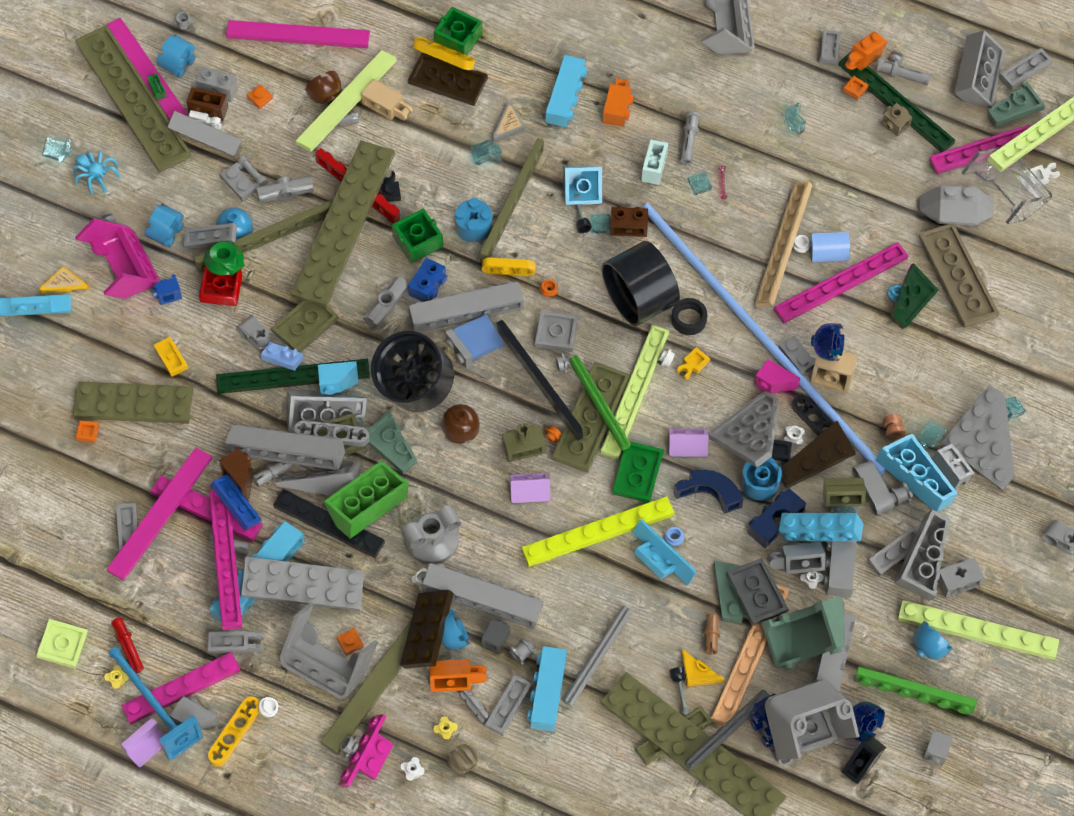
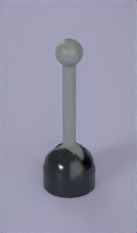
M574 194V197L578 198L579 194ZM576 204L580 217L576 222L577 231L579 233H587L592 229L591 223L588 218L583 217L580 204Z
M676 667L670 669L669 673L672 681L678 683L683 708L681 713L683 716L689 714V709L686 707L682 682L686 678L685 667Z

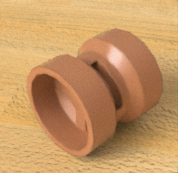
M891 414L883 418L882 422L887 429L886 436L889 440L899 439L906 434L905 428L901 425V415Z

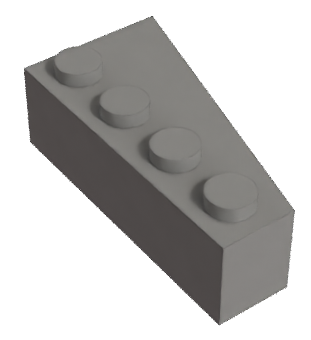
M934 510L925 514L894 582L928 601L935 598L937 594L936 588L940 577L939 571L941 561L943 560V548L946 543L949 518Z
M844 613L845 646L841 647L842 652L830 655V652L822 654L821 661H816L814 672H818L817 678H812V682L825 680L839 691L856 615Z

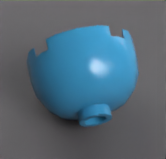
M228 208L217 218L216 225L229 223L237 225L236 240L253 233L252 220L248 213L242 209Z
M454 609L449 610L445 620L444 634L441 642L449 650H458L470 644V642L466 641L469 639V636L461 619L456 620L454 616L457 614Z
M923 621L914 633L913 639L917 646L915 651L923 659L927 656L932 660H938L946 656L953 649L926 621Z

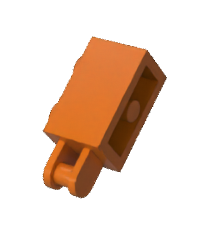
M873 31L854 44L845 63L846 68L850 70L858 68L860 71L881 57L888 41Z
M617 77L615 84L610 83L603 112V123L624 127L625 120H629L631 110L628 107L629 105L632 106L634 95H631V87H628L630 79L622 80L620 77Z
M470 659L437 661L436 666L430 667L431 692L471 690V684L484 683L487 680L486 667L484 665H470Z

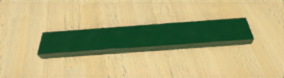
M849 54L839 61L838 65L850 76H855L867 83V90L884 105L892 107L898 103L900 106L905 107L912 116L910 127L941 153L945 152L955 143V139L869 66L861 71L858 68L853 70L846 68L845 63Z
M368 358L300 365L295 371L281 367L216 374L218 394L319 384L318 365L354 361L357 363L358 379L370 378Z

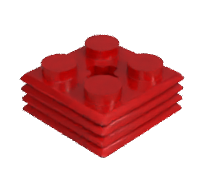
M205 265L199 292L200 302L237 306L243 277L242 269L232 276L217 275L208 270Z

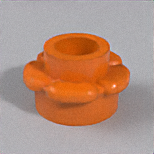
M547 279L540 286V291L545 297L555 296L558 293V285L554 280Z
M553 425L548 429L545 428V437L552 443L554 441L559 442L562 433Z

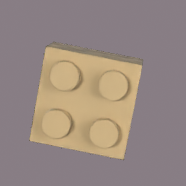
M821 345L814 364L811 383L848 393L858 356L850 352L835 350L830 346L825 347Z

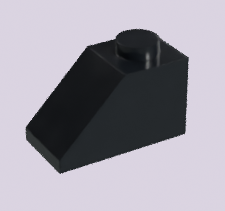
M869 735L860 743L841 772L858 785L876 764L887 747Z

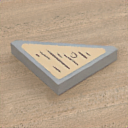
M511 101L508 102L493 134V141L524 130L525 126Z

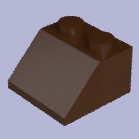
M237 448L219 460L222 476L228 474L249 502L253 482L251 458L246 452L242 453Z

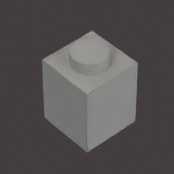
M933 730L923 759L927 760L931 765L943 766L953 737Z

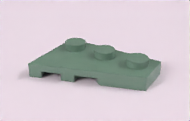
M390 411L368 429L370 439L368 444L403 475L417 463V458L404 439Z
M714 560L722 621L742 624L744 609L726 576L727 571L740 567V565Z

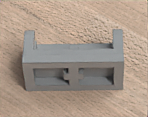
M953 444L937 450L932 458L933 462L955 490L960 487L961 483L966 485L975 474Z

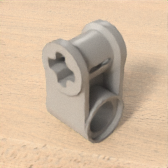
M253 315L247 317L236 327L238 333L258 350L263 351L271 342L269 330Z
M1052 520L1042 535L1043 540L1065 553L1073 555L1074 530L1058 520Z

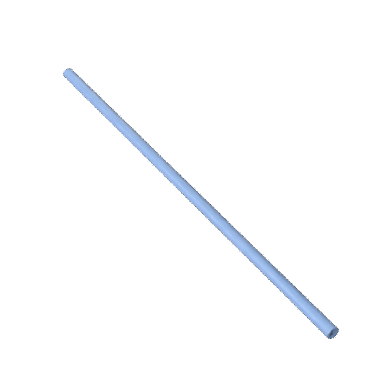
M649 203L645 204L642 208H648V217L781 366L800 377L799 386L832 423L838 421L850 443L867 461L872 460L880 475L883 474L886 469L876 461L877 457L651 205Z

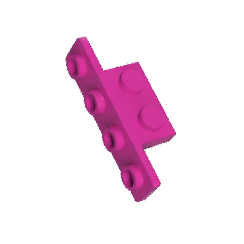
M384 714L373 716L370 719L367 732L360 738V745L357 751L351 755L348 768L340 776V787L350 786L358 771L371 780L376 779L394 745L378 734L386 718Z

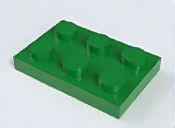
M630 442V448L623 452L612 494L641 502H651L664 449Z

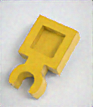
M696 347L683 359L684 364L678 367L677 374L679 375L682 371L687 372L684 380H688L691 377V372L694 371L698 374L710 362V358Z

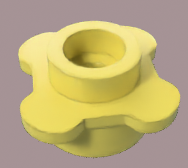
M118 665L114 666L113 670L104 676L105 680L109 681L114 689L120 688L129 679L127 674Z
M444 716L440 718L439 724L435 725L433 730L434 733L439 734L444 740H449L454 731L458 729L456 723L450 722L448 717Z

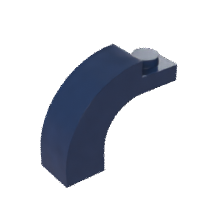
M691 471L689 480L683 479L674 485L676 499L699 492L708 493L718 500L724 514L740 509L743 505L744 499L734 482L725 475L715 471Z

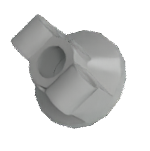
M451 505L441 508L437 513L428 512L417 516L401 530L405 537L408 552L414 559L422 563L437 564L445 562L454 555L458 548L461 521ZM437 527L439 531L434 534H428L424 529Z

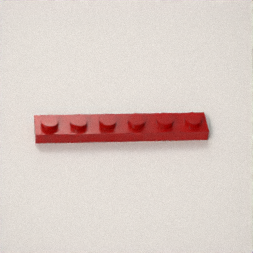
M321 148L315 152L316 163L342 182L347 171L346 166L341 162H337L329 152H325ZM377 194L372 208L392 224L400 221V210L398 207L387 202L382 194Z

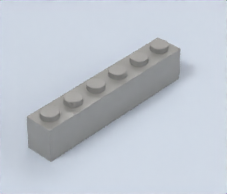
M510 281L502 285L488 286L480 290H470L462 294H452L444 298H433L426 302H415L409 305V316L413 330L420 333L469 322L485 314L491 317L523 310L524 298L519 282Z
M232 425L225 442L229 454L239 448L242 453L246 452L250 458L339 470L345 455L343 441L336 438L330 439L302 435L300 433H288L280 430L253 428L245 425Z
M859 506L830 507V513H857L858 515ZM856 541L827 542V552H830V558H826L825 570H829L828 576L824 578V588H827V595L851 597Z
M430 563L422 583V592L450 590L454 593L452 602L531 629H535L543 605V601L536 596H526L518 590L503 588L498 583H488L480 577L467 576L462 571L447 569L442 564Z

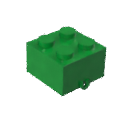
M451 7L445 17L442 16L440 18L439 25L433 31L434 42L468 55L483 34V21Z
M424 208L392 224L393 238L411 263L443 247V235L438 229L435 219H431Z

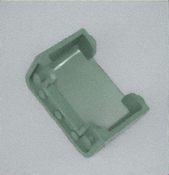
M842 596L815 603L813 606L780 616L776 619L761 622L776 668L784 666L785 670L797 667L796 662L826 652H830V655L842 652L841 647L845 646L844 602Z

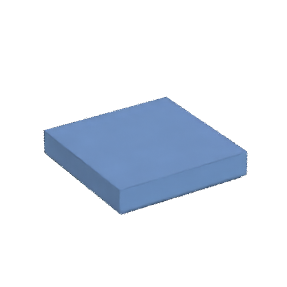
M487 314L453 329L473 356V360L504 347V342Z

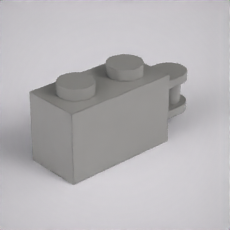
M821 542L782 546V552H773L767 557L772 569H785L786 574L825 571V551Z

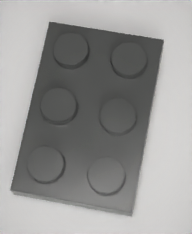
M762 558L727 571L726 576L752 626L788 612L789 609Z

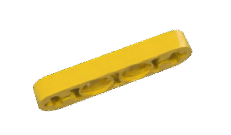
M423 37L414 38L412 46L414 49L462 69L473 70L474 58Z
M250 696L243 700L210 748L208 758L213 766L220 767L226 763L260 713L258 709L259 700L256 697ZM253 703H255V709L251 708L248 712V716L245 715L248 711L247 705H252ZM237 719H244L246 721V724L241 728L234 725ZM232 735L235 740L231 744H225L223 742L224 737ZM219 745L224 748L221 752L222 758L214 760V754L218 755L220 753L221 747Z

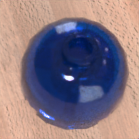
M841 323L823 324L816 330L815 335H812L811 346L814 347L816 354L821 359L827 361L840 360L837 357L838 355L842 356L845 341L844 334L840 332V329H843Z
M862 701L852 706L860 736L854 739L862 742L869 735L875 737L877 734L873 732L877 727L881 729L885 719V711L880 706L869 701Z

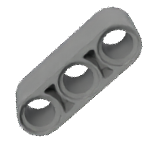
M872 460L852 467L854 478H864L865 499L874 515L877 516L895 508L893 498Z

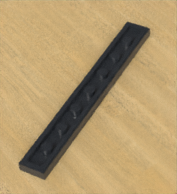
M503 320L498 321L496 324L500 336L576 440L582 439L583 430L581 425Z

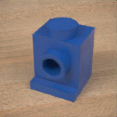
M175 274L172 275V279H164L154 283L155 288H152L155 299H159L160 305L182 299Z

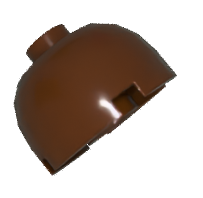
M336 71L325 72L327 76L321 77L319 75L306 85L305 91L311 100L316 103H327L330 105L342 90L341 80Z
M463 404L453 405L443 414L442 431L445 437L453 443L462 444L470 439L473 440L479 433V417L470 406Z

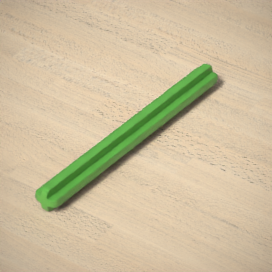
M577 355L571 357L569 363L622 451L629 449L630 442L581 359Z

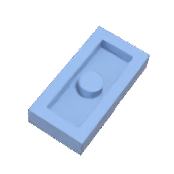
M269 342L261 353V360L294 371L304 359L303 353L298 352L297 349L291 350L288 349V346L284 347Z

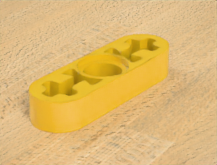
M489 257L482 260L481 270L486 274L533 276L536 271V263L531 260Z

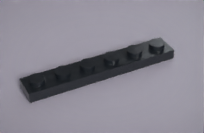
M284 489L273 504L275 509L373 558L377 557L385 544L384 539L364 529L350 539L337 528L328 511Z

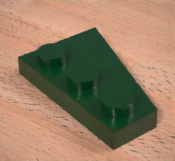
M914 263L908 269L890 314L902 329L911 323L939 291Z

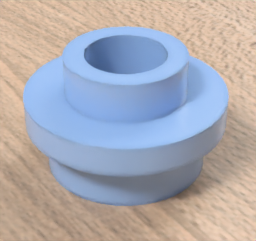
M671 527L665 532V541L671 546H678L684 541V533L678 527ZM675 535L678 538L672 539L671 536Z

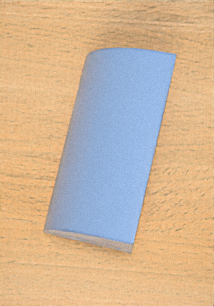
M849 232L811 234L810 250L812 262L849 261Z

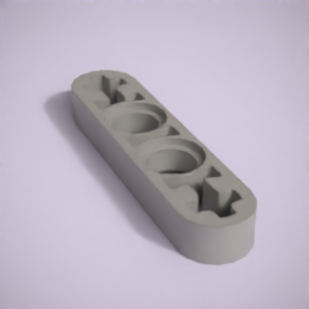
M304 420L296 423L294 427L295 433L330 439L336 438L342 440L343 445L363 447L370 440L368 430L358 426ZM305 427L306 430L304 431V433H301L300 430H302ZM320 429H326L328 431V433L325 436H319L317 434V432ZM339 431L347 433L346 437L341 439L336 434ZM350 432L353 433L352 439H350ZM360 434H363L364 437H362L361 440H358Z

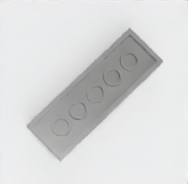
M246 557L241 597L303 605L311 603L319 607L360 611L364 571Z

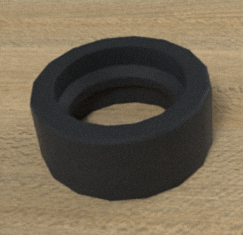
M694 298L680 300L672 310V325L675 330L684 335L700 333L707 323V309L705 305ZM685 309L695 310L700 314V321L695 324L683 323L678 318L679 312Z

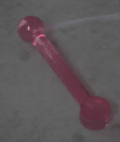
M721 165L719 167L722 192L720 198L724 200L727 198L724 178L726 167Z

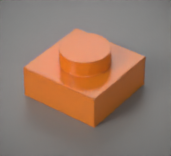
M853 76L844 86L843 92L858 101L868 89V84Z
M258 85L247 94V99L258 109H261L273 99L272 94L262 85Z
M80 420L76 440L96 443L100 427L99 423Z
M355 628L337 636V641L346 656L364 647Z

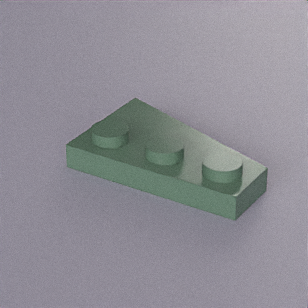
M1026 81L1019 90H1014L1011 96L1007 99H1002L990 108L987 115L994 125L998 127L1042 111L1045 104L1028 81Z

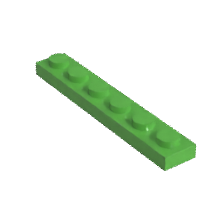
M858 667L855 682H859L862 686L877 687L883 692H895L905 698L913 697L923 703L931 702L941 708L956 709L962 714H973L977 699L862 667Z

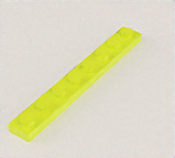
M664 497L523 546L522 552L528 567L633 531L641 519L650 525L673 517L675 512L668 497Z

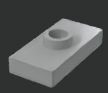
M823 30L820 63L838 64L841 32Z

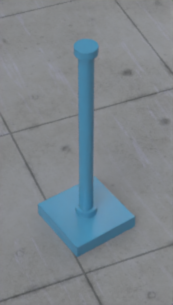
M118 647L112 648L108 655L116 660L169 728L170 732L159 739L165 756L169 761L204 738L199 723L194 716H191L177 726L121 655V650Z

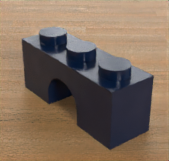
M790 488L785 492H780L776 496L775 502L771 505H766L758 518L756 516L752 518L748 524V534L763 548H766L779 535V527L773 520L781 517L782 513H803L806 502Z

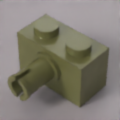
M523 423V427L520 424L517 428L518 430H509L502 434L503 446L508 462L546 454V443L540 425L529 426Z

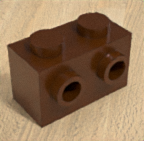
M191 87L186 101L189 114L191 110L208 114L211 118H221V121H224L229 107L226 94Z
M611 207L610 235L647 237L648 208Z

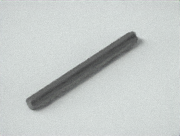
M761 690L685 760V766L689 770L697 767L763 706L770 697V694L765 690Z

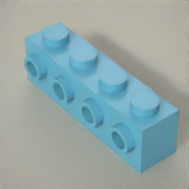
M564 55L546 110V123L567 128L568 121H572L574 115L572 109L573 106H577L579 98L577 93L582 91V78H586L588 67H585V59Z
M782 513L779 532L786 541H861L864 523L857 513Z
M543 646L542 653H538L536 665H540L539 672L535 671L533 681L537 686L536 690H532L530 702H534L533 709L528 710L527 721H531V729L555 732L567 658L566 649Z

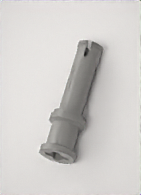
M882 56L876 72L882 71L890 74L891 77L897 75L925 85L929 84L931 74L899 65L898 61L892 62L884 59Z
M694 111L685 113L686 123L683 126L685 135L680 162L684 165L692 163L695 136L699 133L698 122L701 119V115Z

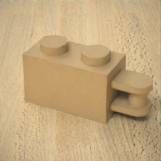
M375 79L361 93L363 105L391 121L395 116L405 121L408 113L411 114L413 111L408 104L404 103L403 95L399 91L387 87L385 83L378 82Z

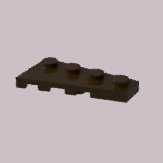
M838 421L833 423L781 467V480L786 489L856 455Z

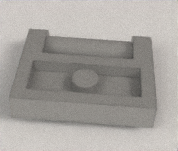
M242 156L238 162L220 173V178L242 202L257 192L256 187L267 185L268 183L267 178L257 172L246 156ZM245 168L257 182L253 184L240 170Z

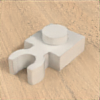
M190 111V118L220 130L222 126L220 123L221 118H211L206 113Z
M1050 163L1045 169L1042 165L1025 171L1031 189L1049 183V177L1057 178L1060 176L1059 171H1051L1056 168V163Z

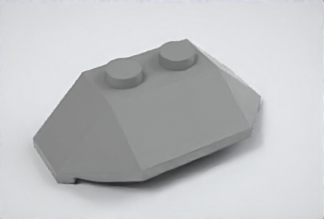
M940 185L919 196V212L941 224L977 226L993 217V200L978 188Z

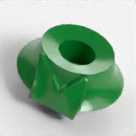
M229 242L216 243L208 249L204 257L208 270L217 275L232 276L245 266L242 250Z

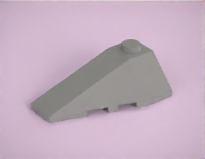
M287 390L288 433H295L294 427L296 423L304 420L324 423L354 413L356 419L365 417L367 397L344 394L327 395L310 390Z
M359 460L342 462L339 470L317 467L308 474L307 471H300L282 475L276 484L279 487L332 496L360 476Z

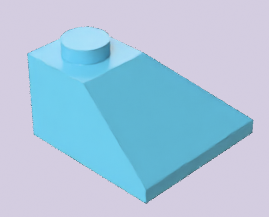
M585 165L563 166L565 205L602 204V167ZM574 194H579V197L575 198Z
M356 361L318 365L321 394L332 395L340 393L359 383Z

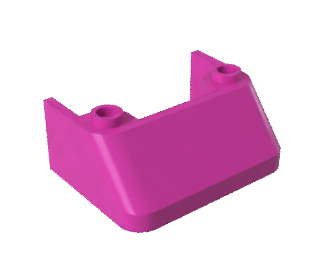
M93 218L75 237L78 241L90 243L91 249L96 255L106 256L117 279L103 292L104 295L127 299L154 287V283L159 282V277L136 233L129 226Z

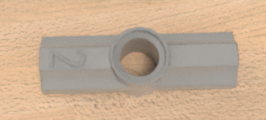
M310 175L295 179L282 177L277 179L275 183L256 187L260 203L277 199L290 201L295 195L314 191Z
M396 276L389 286L379 293L377 301L364 316V321L369 326L377 328L385 317L394 311L396 303L407 291L409 283L404 278Z

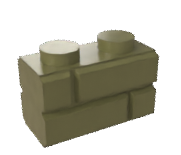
M825 478L823 484L825 507L865 506L866 489L864 478Z

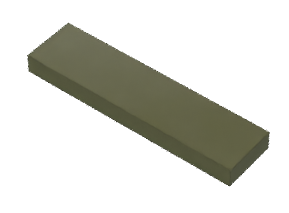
M702 706L684 716L701 730L713 724V721ZM649 740L634 748L645 766L664 755V751L659 750Z

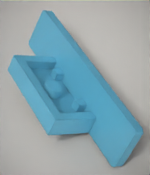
M69 294L0 298V316L71 312V296Z
M644 520L638 521L633 534L643 545L637 547L634 554L661 580L674 572L686 585L691 583L697 571Z

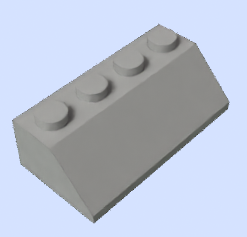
M985 30L967 35L954 93L965 103L992 108L1005 49Z

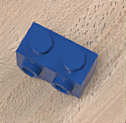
M426 258L408 285L409 296L422 302L436 298L439 291L438 288L440 285H444L447 280L446 266Z

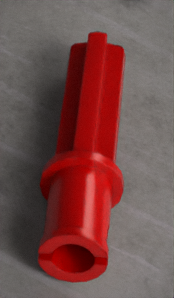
M116 618L111 621V625L117 635L116 640L120 642L129 665L135 673H140L144 670V666L131 639L132 634L128 632L123 618Z

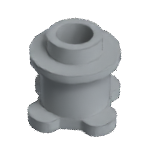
M905 481L901 482V486L889 489L895 506H899L904 501L907 503L911 502L913 494Z
M520 639L518 645L509 647V653L522 666L524 659L529 655H534V646L529 640Z

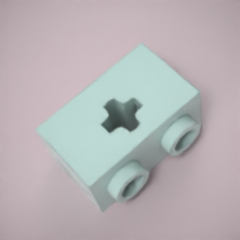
M650 140L642 169V182L660 184L668 154V143Z

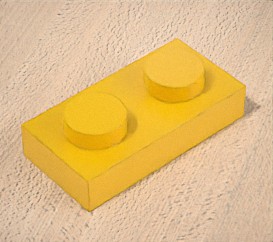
M171 337L153 345L171 377L188 369L187 363Z

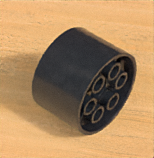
M643 241L602 263L601 272L608 294L620 314L631 325L638 326L679 303L680 292L675 276L664 256L649 241Z
M401 331L387 337L377 347L371 361V376L377 390L398 407L410 412H424L435 408L446 399L453 385L454 368L448 354L429 337L415 331ZM419 344L424 345L421 355H419ZM414 353V356L408 359V356ZM397 354L402 359L399 362L393 359ZM432 356V362L426 364V359ZM402 368V371L395 375L396 370ZM438 374L436 380L431 382L432 376ZM387 381H398L389 387L387 385ZM407 385L406 392L401 393V388ZM425 388V393L419 396V391Z

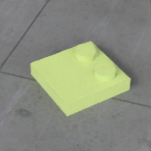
M49 619L37 652V658L76 669L88 630Z

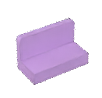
M669 428V455L707 457L708 430Z
M549 473L510 475L512 503L550 501Z
M151 718L121 744L123 752L138 767H141L162 749L159 739L165 734L159 729L158 723Z

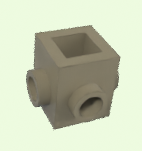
M898 103L892 107L889 106L883 112V125L897 136L911 125L912 116L905 107L900 106Z

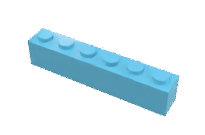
M285 521L281 526L279 525L275 528L273 536L269 540H265L261 545V550L251 557L288 562L304 544V534ZM240 569L237 573L241 616L256 600L241 597L244 569ZM216 598L210 605L211 616L221 623L219 598Z

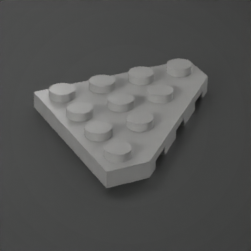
M989 385L941 442V445L945 447L953 444L971 468L1002 491L1015 477L1005 396Z
M767 391L762 392L708 433L709 439L756 468L772 457L779 406L777 397Z

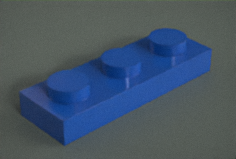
M228 474L211 483L210 486L244 531L258 525L262 521Z

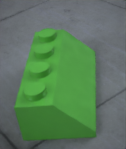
M381 460L327 498L324 504L337 528L351 539L408 498L409 483Z

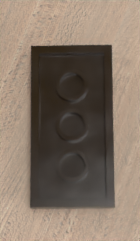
M422 52L408 79V84L475 106L488 80V74L476 70H465Z
M441 590L418 593L400 666L404 669L436 666L444 634L445 620L449 614L454 594L452 591Z

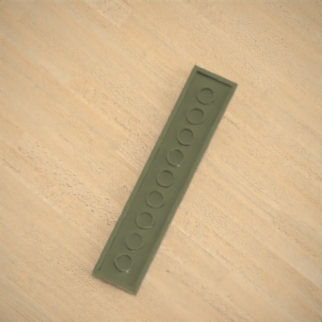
M105 25L76 39V45L159 173L192 157L191 152L178 132L167 128L170 120L109 27Z
M360 140L291 292L292 298L327 308L395 156V150Z
M625 672L601 700V705L646 740L651 741V744H655L659 750L664 751L665 755L743 816H772L786 799L785 794L721 745L697 767L689 770L684 764L685 760L703 745L710 736L629 673Z

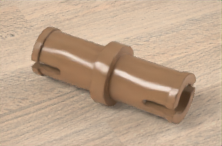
M711 613L706 615L707 622L706 630L704 631V637L706 638L705 653L711 655L712 648L713 655L718 653V638L720 637V631L718 630L719 615L713 613L712 621Z

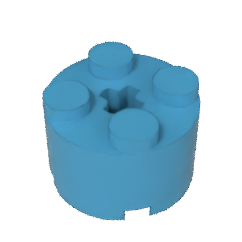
M176 34L175 36L171 35L161 48L163 53L162 56L158 55L157 65L181 78L185 74L187 65H192L195 61L196 56L193 54L196 46Z
M471 198L458 206L455 211V227L458 236L467 242H481L488 238L492 229V211L486 203L478 198Z
M161 203V206L158 205L148 221L151 224L150 228L146 227L145 236L164 246L171 247L175 241L174 235L176 232L180 233L183 229L184 223L182 220L184 215Z
M769 458L757 468L746 462L741 479L744 494L759 501L773 499L780 487L782 470L773 458Z

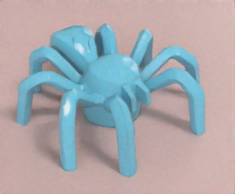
M101 150L99 151L97 163L92 153L87 151L86 155L80 154L76 156L77 165L73 166V174H76L77 168L87 172L75 177L76 185L78 184V178L90 176L87 182L91 195L94 194L91 180L99 181L103 192H107L102 181L103 176L106 175V170L112 169L117 177L120 178V174L115 167L107 166L103 168L108 161H113L116 167L119 165L116 159L110 157L106 158L101 164L103 157Z

